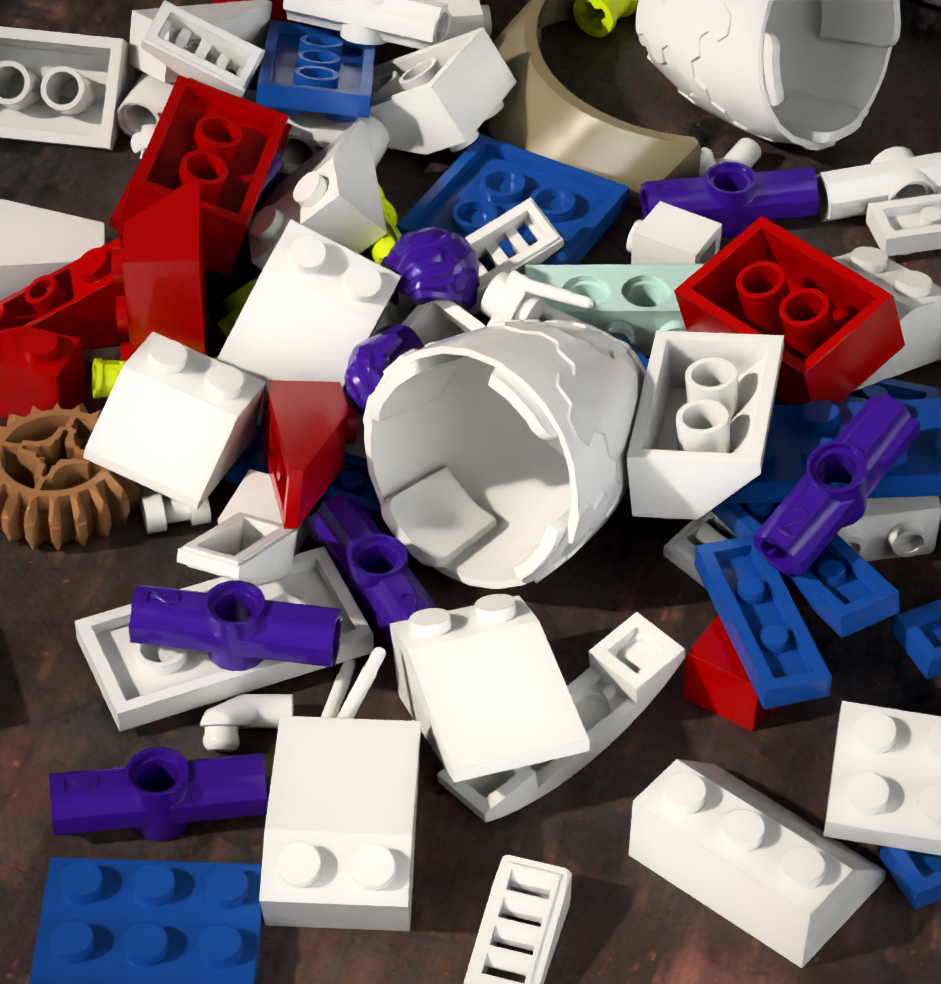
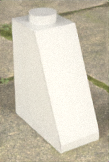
M0 199V301L29 286L38 277L49 275L79 259L87 251L105 245L104 222Z

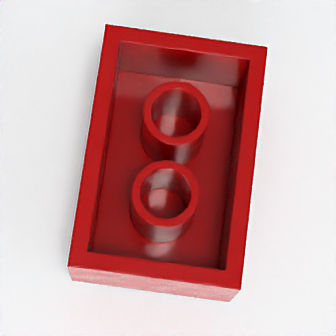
M762 215L674 290L687 332L784 335V349L775 396L788 405L807 404L816 400H826L833 403L842 402L905 346L892 294Z

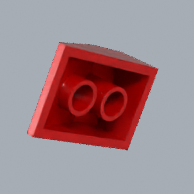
M178 75L131 183L116 235L123 237L124 222L184 183L200 181L206 268L230 276L289 115Z

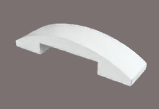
M638 612L634 613L588 651L590 668L567 685L589 737V752L455 783L444 768L437 773L438 782L485 823L502 818L531 804L576 774L628 728L657 696L685 659V648Z

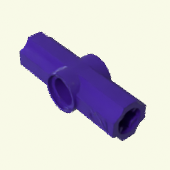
M725 161L711 166L707 170L705 177L648 181L641 184L640 188L642 220L661 201L722 223L721 238L737 237L761 215L770 221L812 218L817 215L819 205L817 178L813 168L754 172L745 164Z
M887 394L883 397L872 395L834 441L821 444L811 452L807 460L806 474L753 535L754 548L765 557L770 566L787 576L790 574L802 576L841 528L852 525L863 517L867 509L869 494L919 435V421L909 413L906 405ZM833 482H843L848 485L842 487H831L827 484Z
M343 493L323 500L316 513L308 518L310 536L318 547L324 546L364 618L368 621H373L392 649L390 623L408 620L413 613L419 610L438 608L408 568V552L405 545L397 538L383 534L357 499L350 500Z
M231 580L217 584L208 593L137 585L131 602L129 638L131 643L208 652V656L215 665L229 671H244L254 668L264 659L332 667L336 665L340 649L342 609L265 600L261 589L252 583L242 580Z
M152 747L135 754L126 766L50 773L49 776L54 836L133 828L138 835L148 840L166 841L184 833L191 822L267 815L268 803L262 753L186 760L178 751L173 749Z

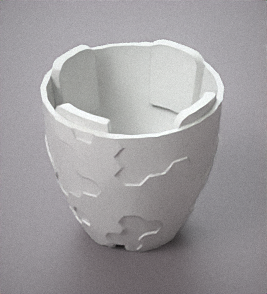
M639 0L636 12V33L639 36L641 45L646 46L648 51L647 58L678 88L680 94L710 114L752 135L772 142L795 144L805 149L816 151L834 146L835 142L852 134L861 127L862 121L868 115L869 109L884 79L892 46L896 45L901 32L900 0Z
M539 319L506 320L488 323L486 327L440 340L418 350L413 348L400 355L383 371L384 375L375 391L368 396L363 417L368 473L381 504L382 518L390 531L405 545L409 553L423 565L434 567L442 574L464 584L490 589L522 586L532 581H535L537 584L569 560L605 524L628 490L627 453L647 372L639 357L632 349L628 350L620 342H615L603 335L602 332H599L598 328L570 321L547 320L544 322Z

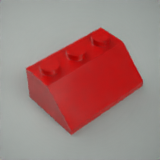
M188 181L126 220L123 229V248L111 249L113 286L124 285L125 296H116L117 332L129 333V342H121L120 360L128 361L152 332L175 340L184 346L209 356L210 319L200 181Z

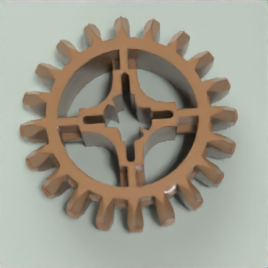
M57 401L52 410L41 411L32 405L30 414L21 417L16 414H9L7 425L0 426V531L3 530L9 543L25 538L31 549L34 550L43 542H51L59 552L64 542L76 541L85 548L88 536L95 534L108 538L112 525H126L130 510L139 508L141 484L83 458L85 447L102 410L89 414L84 403L79 404L73 410L63 409Z

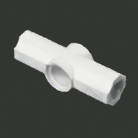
M433 0L283 1V9L287 13L288 20L341 31L340 36L344 40L356 44L382 45L390 42L410 48L423 49L445 41L450 32L452 14L449 13L448 4Z
M891 147L876 155L870 164L826 171L815 175L819 198L818 214L821 220L827 222L867 215L868 203L941 193V152L915 156L908 148Z

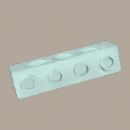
M704 264L525 265L524 275L533 280L590 297L594 302L593 307L590 309L564 304L548 298H544L545 304L609 333L619 340L627 339L644 356H650L656 330L687 332L674 290ZM540 316V321H547V319Z

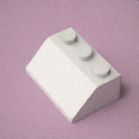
M0 26V139L113 150L121 130L116 119L117 109L133 88L135 67L128 64L129 43L121 38Z
M656 330L627 453L632 516L698 520L761 474L784 349V335Z
M676 759L633 800L628 855L800 968H803L868 899L882 884L886 876V871L836 839L823 836L824 832L713 763Z

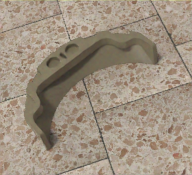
M530 0L492 41L517 83L503 98L504 107L501 111L481 124L488 129V137L630 187L628 206L641 207L640 188L644 182L699 177L701 145L695 137L655 131L617 119L584 102L557 79L546 64L539 47L542 41V28L555 22L575 19L573 4L576 0Z

